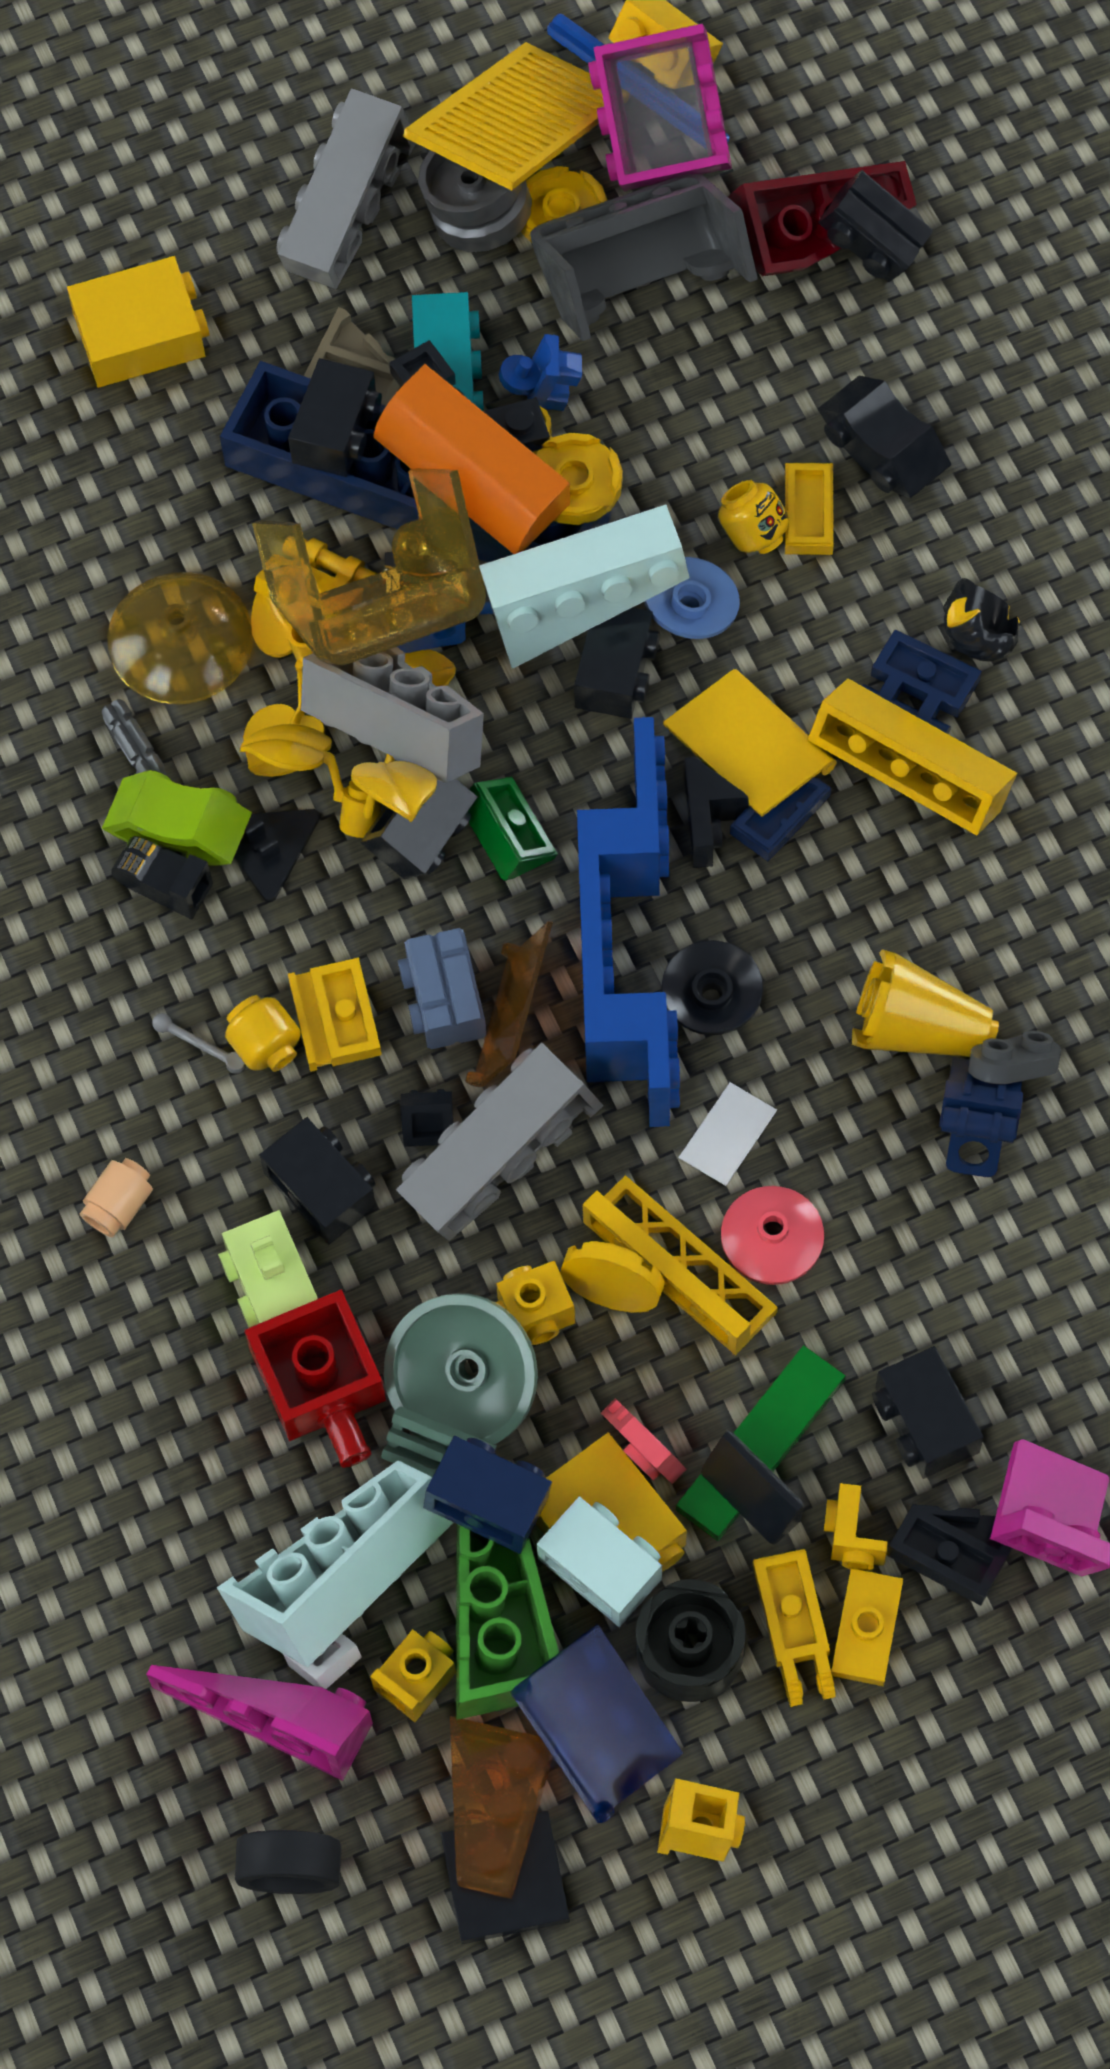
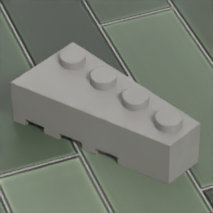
M352 88L346 101L340 102L337 105L332 118L333 130L327 144L322 143L315 154L313 162L315 171L308 185L304 184L300 188L295 201L296 213L290 226L286 225L283 227L278 237L276 249L286 271L337 289L362 243V231L359 230L362 223L366 225L373 223L380 210L381 188L383 185L390 187L394 185L400 174V169L396 167L400 154L410 155L416 144L403 137L404 130L409 126L402 106Z
M369 628L303 658L301 711L321 720L326 726L335 727L357 738L360 743L371 745L393 756L396 761L411 762L429 770L436 776L437 781L448 783L480 767L484 713L449 686H435L432 683V673L423 666L412 668L405 663V653L395 645L388 646L387 648L381 644V634L373 628Z
M542 1042L535 1050L529 1048L521 1053L511 1066L512 1073L499 1086L492 1085L482 1092L475 1101L474 1107L476 1109L462 1123L457 1121L450 1125L441 1134L438 1140L439 1146L426 1160L424 1158L416 1160L402 1175L403 1183L396 1189L398 1193L448 1241L453 1239L499 1198L501 1191L497 1186L504 1180L507 1183H512L517 1179L520 1180L534 1168V1162L537 1157L536 1152L540 1148L550 1146L551 1144L558 1147L572 1134V1130L569 1127L579 1114L584 1111L591 1118L603 1107V1104L587 1086Z

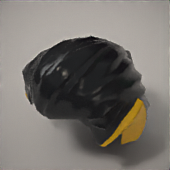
M962 578L956 583L943 606L945 612L944 627L950 643L958 652L979 661H996L1008 656L1018 643L1020 620L1017 616L1008 620L1010 606L997 595L976 585L967 578Z

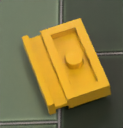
M359 957L310 968V972L298 975H295V972L288 973L310 1072L318 1070L317 1067L332 1064L333 1067L382 1055Z

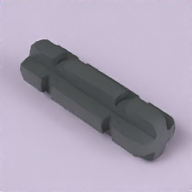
M117 699L111 704L105 705L102 708L103 720L109 730L115 734L114 738L132 767H135L137 770L136 774L152 770L166 775L164 764L158 754L154 753L153 746L137 720L131 716L132 712L125 701Z

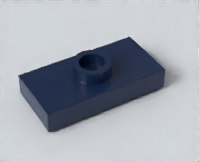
M815 776L763 817L748 806L730 825V835L769 862L827 801L831 795V787Z

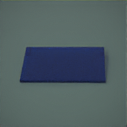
M598 1624L516 1685L511 1691V1695L597 1823H604L615 1814L614 1807L684 1754Z

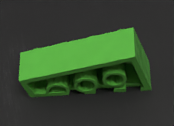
M457 1524L456 1720L561 1696L566 1676L530 1539H528L522 1553L519 1554Z

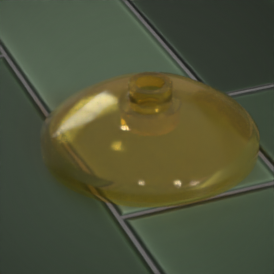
M192 572L163 574L135 587L117 606L108 629L109 654L120 678L127 686L141 696L167 704L198 702L223 691L237 679L245 668L253 644L251 619L240 597L221 581L210 576ZM175 618L184 619V621L179 625H172L169 623L172 619Z

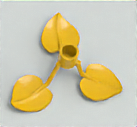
M256 593L251 613L252 636L258 648L269 656L281 658L288 656L292 652L294 653L298 682V707L295 711L292 707L285 704H273L260 709L248 721L243 735V742L264 728L281 724L303 725L325 734V727L321 720L305 715V712L301 711L303 658L340 641L330 640L327 626L318 616L312 614L303 615L262 594ZM427 649L405 653V663L412 668L423 666L432 673V683L435 686H447L455 676L456 667L453 662L436 651ZM245 752L248 760V769L255 775L274 777L295 772L276 767L260 760L251 753Z
M281 724L264 728L248 737L240 747V753H251L266 763L291 771L312 770L325 763L329 768L334 786L333 800L342 803L340 830L346 835L356 838H364L381 813L382 804L412 822L422 805L434 794L437 786V778L429 770L411 762L395 761L393 756L387 754L384 762H367L354 766L349 786L345 788L342 784L334 754L327 752L332 746V739L321 731L298 724Z

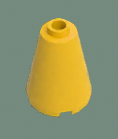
M884 949L879 952L883 963L874 961L866 978L856 1010V1014L865 1017L862 1030L853 1028L852 1045L869 1050L970 1057L971 1049L974 1046L983 1044V1041L986 1039H996L999 1022L992 1020L993 1010L897 953Z

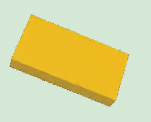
M785 463V509L789 514V525L785 531V554L833 555V463Z

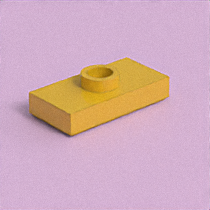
M850 1569L831 1669L832 1676L884 1687L903 1578Z

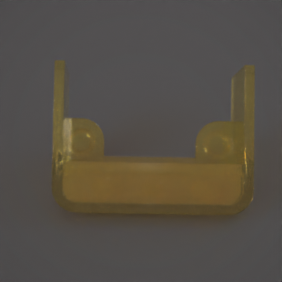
M416 468L408 471L419 519L401 525L394 534L392 552L396 567L320 594L316 579L312 573L301 524L262 520L252 523L270 598L319 660L327 664H350L467 622L480 614L485 605L486 591L479 568V560L458 470Z

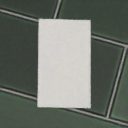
M730 1082L678 1158L726 1186L777 1109Z

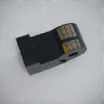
M138 836L130 837L111 869L113 877L126 888L191 920L213 885L207 861L191 854L186 858L168 849L163 850L153 842Z

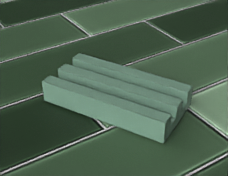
M400 1406L393 1414L391 1421L393 1425L388 1431L386 1438L388 1442L382 1451L381 1458L392 1463L399 1460L433 1478L454 1435L465 1441L468 1438L476 1437ZM406 1428L437 1442L429 1443L405 1433L404 1429ZM484 1441L485 1443L489 1444L494 1449H496V1445Z

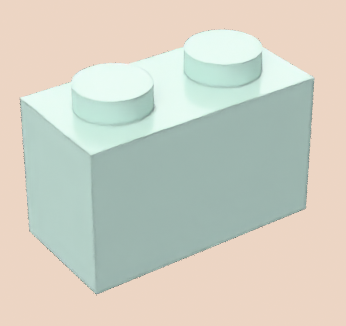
M579 1496L536 1544L537 1556L543 1564L620 1628L662 1580V1564L658 1562L661 1556L643 1538L636 1536L632 1540L617 1528L620 1524L619 1520L604 1505L595 1502L591 1506Z

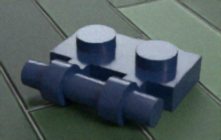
M895 629L873 664L871 676L884 682V685L880 691L866 684L862 686L949 734L951 726L935 719L937 714L942 710L958 718L980 682L982 671ZM903 691L923 701V704L917 710L896 700V698Z

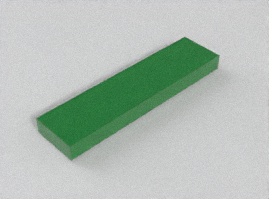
M803 1345L734 1431V1434L774 1472L845 1382L846 1375ZM702 1473L676 1504L677 1512L716 1541L721 1539L740 1515L702 1476Z

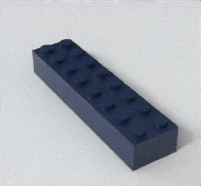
M263 361L259 362L220 435L226 467L487 563L513 555L512 552L374 439L375 427L386 407L385 405L381 404L375 421L368 420L364 431L367 434L364 454L360 461L353 460L347 477L293 464L288 437L311 379ZM611 511L596 521L580 525L562 524L553 521L525 550L608 524L611 519Z

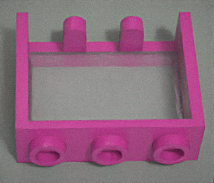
M703 24L593 47L596 61L588 62L593 89H601L604 107L597 108V115L602 136L610 135L613 153L606 154L607 169L611 182L618 180L619 186L624 192H627L631 189L654 185L681 175H702L732 169L707 31Z

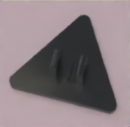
M316 809L251 814L234 859L265 901H275L320 820L319 812Z

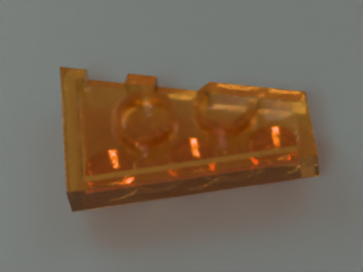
M450 1716L456 1877L458 1886L512 1899L555 1753V1742L549 1738L465 1719L456 1720V1717Z

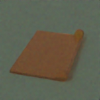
M546 922L521 946L511 943L503 944L501 954L507 957L476 1072H468L465 1079L469 1085L484 1087L515 1061L553 922Z

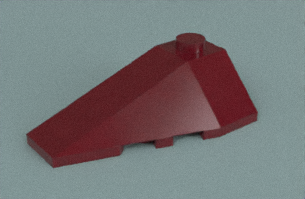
M900 161L744 183L727 197L742 209L756 271L762 277L803 271L842 249L830 241L827 236V230L818 224V221L831 205L841 187L861 170L910 210L917 204L906 162Z

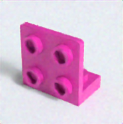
M1024 1439L1014 1442L990 1539L1081 1577L1109 1569L1110 1543L1101 1540L1100 1533L1097 1531L1109 1483L1108 1475Z

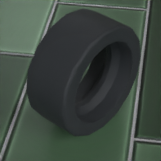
M297 1830L256 1831L243 1834L237 1838L235 1881L238 1886L249 1890L278 1894L322 1893L332 1891L340 1886L341 1843L337 1838L316 1832Z

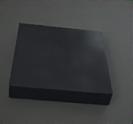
M548 1811L440 1832L461 1944L570 1922Z

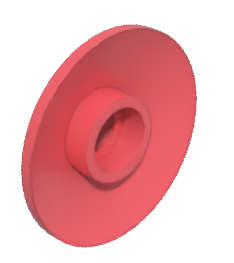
M780 1186L758 1187L741 1195L727 1210L721 1227L722 1248L732 1267L744 1277L767 1285L789 1283L805 1275L819 1259L824 1243L822 1219L814 1205L802 1194ZM769 1222H777L782 1226L783 1230L777 1235H770L765 1232L763 1227Z

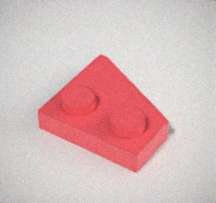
M616 1398L601 1412L630 1442L623 1451L653 1481L662 1474L673 1484L687 1470Z

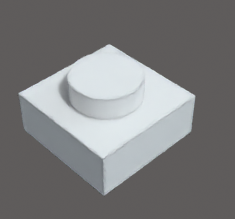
M343 1634L308 1668L283 1654L291 1669L313 1686L327 1689L362 1658L357 1645Z

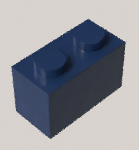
M454 1435L426 1489L423 1508L521 1554L548 1500L552 1481L544 1478V1472L528 1462L516 1461L514 1464L497 1456L495 1449L484 1441L476 1438H468L465 1441Z

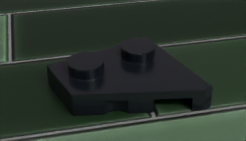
M913 1504L892 1539L886 1555L982 1606L1013 1548L990 1539L996 1516L980 1515V1509L957 1508L949 1511L941 1509L939 1506Z

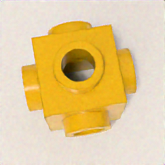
M555 1260L533 1269L528 1265L518 1267L508 1272L503 1277V1281L496 1283L498 1301L495 1303L505 1308L517 1319L526 1331L532 1345L545 1343L556 1337L560 1329L575 1324L574 1304Z

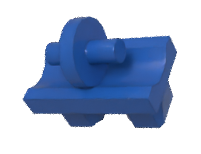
M545 334L532 359L523 355L507 357L500 366L499 380L503 387L513 394L527 395V399L537 397L539 405L544 409L564 411L568 403L569 386L577 387L582 378L581 353L559 350V336Z

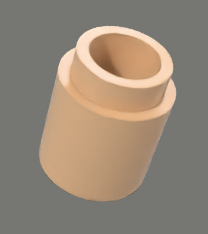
M125 1158L122 1163L111 1160L83 1199L85 1207L80 1212L82 1219L108 1237L113 1238L119 1229L125 1230L153 1191L152 1186L147 1182L150 1177L149 1172L128 1158Z

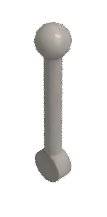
M165 1013L157 1014L153 1018L152 1026L157 1032H169L226 1063V1068L229 1072L238 1074L245 1069L246 1064L236 1052L227 1053L172 1023L171 1018Z

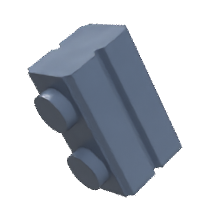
M457 928L438 932L434 936L429 934L407 939L404 942L406 958L398 960L403 988H413L417 1001L415 1004L408 1005L414 1035L424 1033L427 1048L430 1049L454 1045L455 1042L463 1043L484 1038L486 1036L485 1017L464 930Z

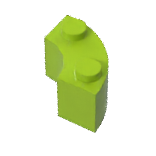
M148 770L122 779L102 829L125 842H128L130 837L138 836L153 842L159 847L187 853L186 858L191 854L207 861L208 865H227L233 861L252 812L238 804L237 798L224 789H200L183 786L172 782L169 777L160 772Z

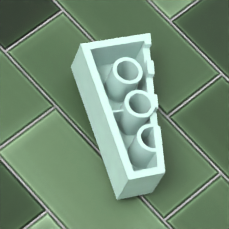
M667 505L479 565L512 669L690 578L683 548Z
M399 1460L342 1499L344 1509L337 1514L321 1519L316 1517L302 1527L300 1530L304 1537L283 1552L277 1554L272 1548L255 1560L259 1568L240 1582H237L232 1576L218 1586V1591L241 1629L308 1668L454 1523L423 1508L425 1492L432 1477Z

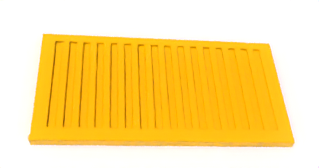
M525 42L406 127L403 137L512 191L599 124L597 108L604 107L601 89H593L589 72ZM622 89L625 104L629 101L630 93Z

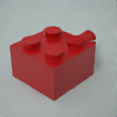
M342 1289L244 1330L252 1357L289 1442L320 1428H325L342 1468L352 1467L368 1459L372 1453L370 1447L365 1442L354 1415L386 1401L381 1376Z

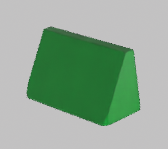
M512 776L473 783L469 790L477 798L468 810L471 814L469 824L503 881L514 879L556 858L558 853Z

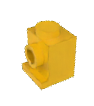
M412 1629L380 1669L377 1668L370 1676L373 1689L413 1722H416L456 1674L455 1663L449 1658L454 1651L442 1638L432 1631H428L422 1637ZM412 1659H421L426 1663L425 1670L420 1674H411L406 1670V1667Z
M675 1778L663 1808L657 1853L668 1855L669 1851L673 1850L724 1862L730 1847L739 1848L744 1832L745 1816L737 1814L739 1792Z

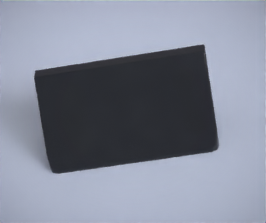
M727 1431L704 1463L701 1470L702 1476L770 1544H777L801 1522L803 1502L733 1432Z

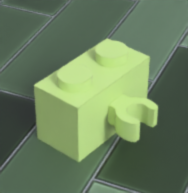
M280 1210L222 1233L226 1251L218 1254L229 1283L239 1279L245 1296L238 1298L237 1301L248 1328L318 1299Z

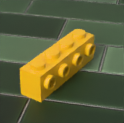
M849 678L822 701L807 739L976 836L1001 812L1017 776V772Z

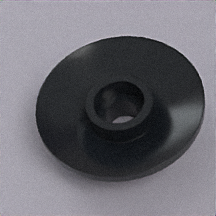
M708 940L683 948L670 960L664 971L662 992H666L667 1010H677V1022L684 1028L703 1035H722L741 1028L755 1015L762 1000L763 981L757 964L744 950L727 942ZM713 989L717 990L721 997L718 1000H707L703 994L707 990Z

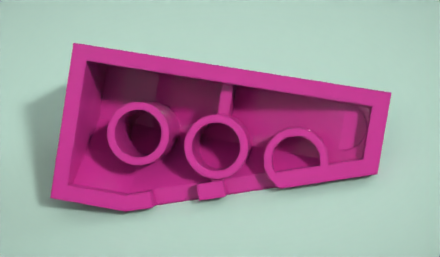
M151 1665L146 1674L152 1688L342 1781L373 1724L370 1711L364 1708L366 1701L343 1688H337L334 1694L318 1686Z

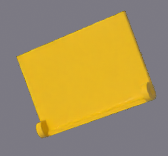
M737 669L727 673L663 721V725L704 764L743 791L749 798L748 805L761 817L819 773L824 776L829 774L837 764V761L827 751L808 741L809 735Z

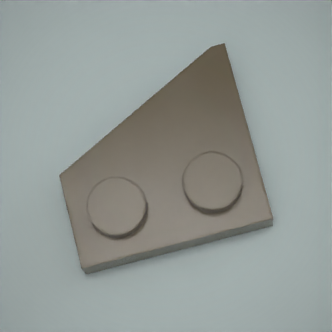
M338 307L304 376L311 379L319 358L373 371L376 392L382 394L381 404L387 406L392 397L401 388L390 373L389 362L395 360V358L386 355L381 348V344L370 333L365 335L351 321V315L345 309Z

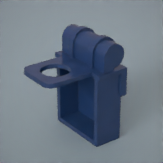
M953 1057L949 1080H946L939 1123L942 1132L951 1133L946 1166L950 1171L956 1173L992 1177L997 1172L1002 1142L1013 1143L1017 1136L1023 1100V1092H1021L1022 1081L1009 1084H992L978 1080L968 1071L970 1059ZM969 1141H976L986 1146L989 1156L984 1162L971 1164L961 1158L959 1154L960 1147Z

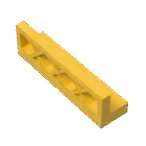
M626 1175L605 1196L596 1190L583 1203V1223L606 1243L615 1244L636 1252L638 1256L643 1258L641 1265L650 1272L652 1266L656 1267L661 1272L665 1281L662 1292L735 1356L778 1312V1307ZM625 1194L642 1207V1223H634L614 1206ZM648 1213L658 1222L648 1223ZM649 1233H672L680 1240V1256H672L652 1239ZM686 1246L696 1255L686 1256ZM687 1266H710L718 1273V1289H710L691 1273ZM724 1279L735 1289H724ZM725 1299H748L760 1311L748 1322L729 1306Z

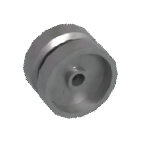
M429 150L420 165L418 183L439 237L453 248L466 252H481L507 244L522 231L531 215L532 198L526 181L511 191Z

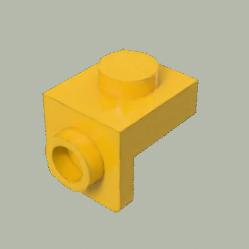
M840 1483L838 1500L827 1499L824 1531L834 1532L831 1560L842 1561V1566L845 1568L863 1571L872 1570L874 1565L883 1566L885 1564L888 1542L856 1537L861 1486Z

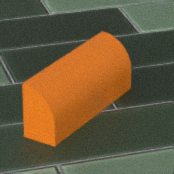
M426 364L396 392L376 424L374 439L513 554L524 551L570 505V482Z

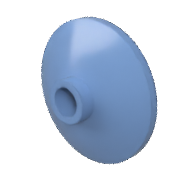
M685 557L690 578L644 601L648 611H653V619L658 625L680 637L705 639L721 634L731 626L739 610L740 599L736 585L730 576L715 564L699 558Z

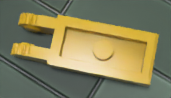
M805 1549L754 1559L752 1566L776 1666L781 1667L790 1707L802 1705V1698L804 1696L795 1663L813 1659L819 1693L822 1695L823 1700L835 1698V1687L827 1657L830 1655V1648Z

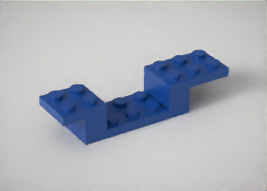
M654 717L634 718L636 808L577 810L587 1082L648 1080L649 1127L670 1126V1108H680L677 1010L667 1011L666 992L614 994L611 897L660 896V877H669L664 736L654 735Z

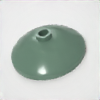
M453 1293L441 1295L421 1303L400 1321L392 1333L386 1349L384 1381L387 1395L394 1411L401 1406L476 1438L496 1444L511 1435L524 1421L530 1411L537 1389L538 1369L532 1343L524 1328L511 1313L487 1298L473 1294ZM467 1359H472L477 1363L478 1374L476 1377L470 1376L466 1372L465 1363ZM411 1431L415 1436L429 1443L437 1442Z

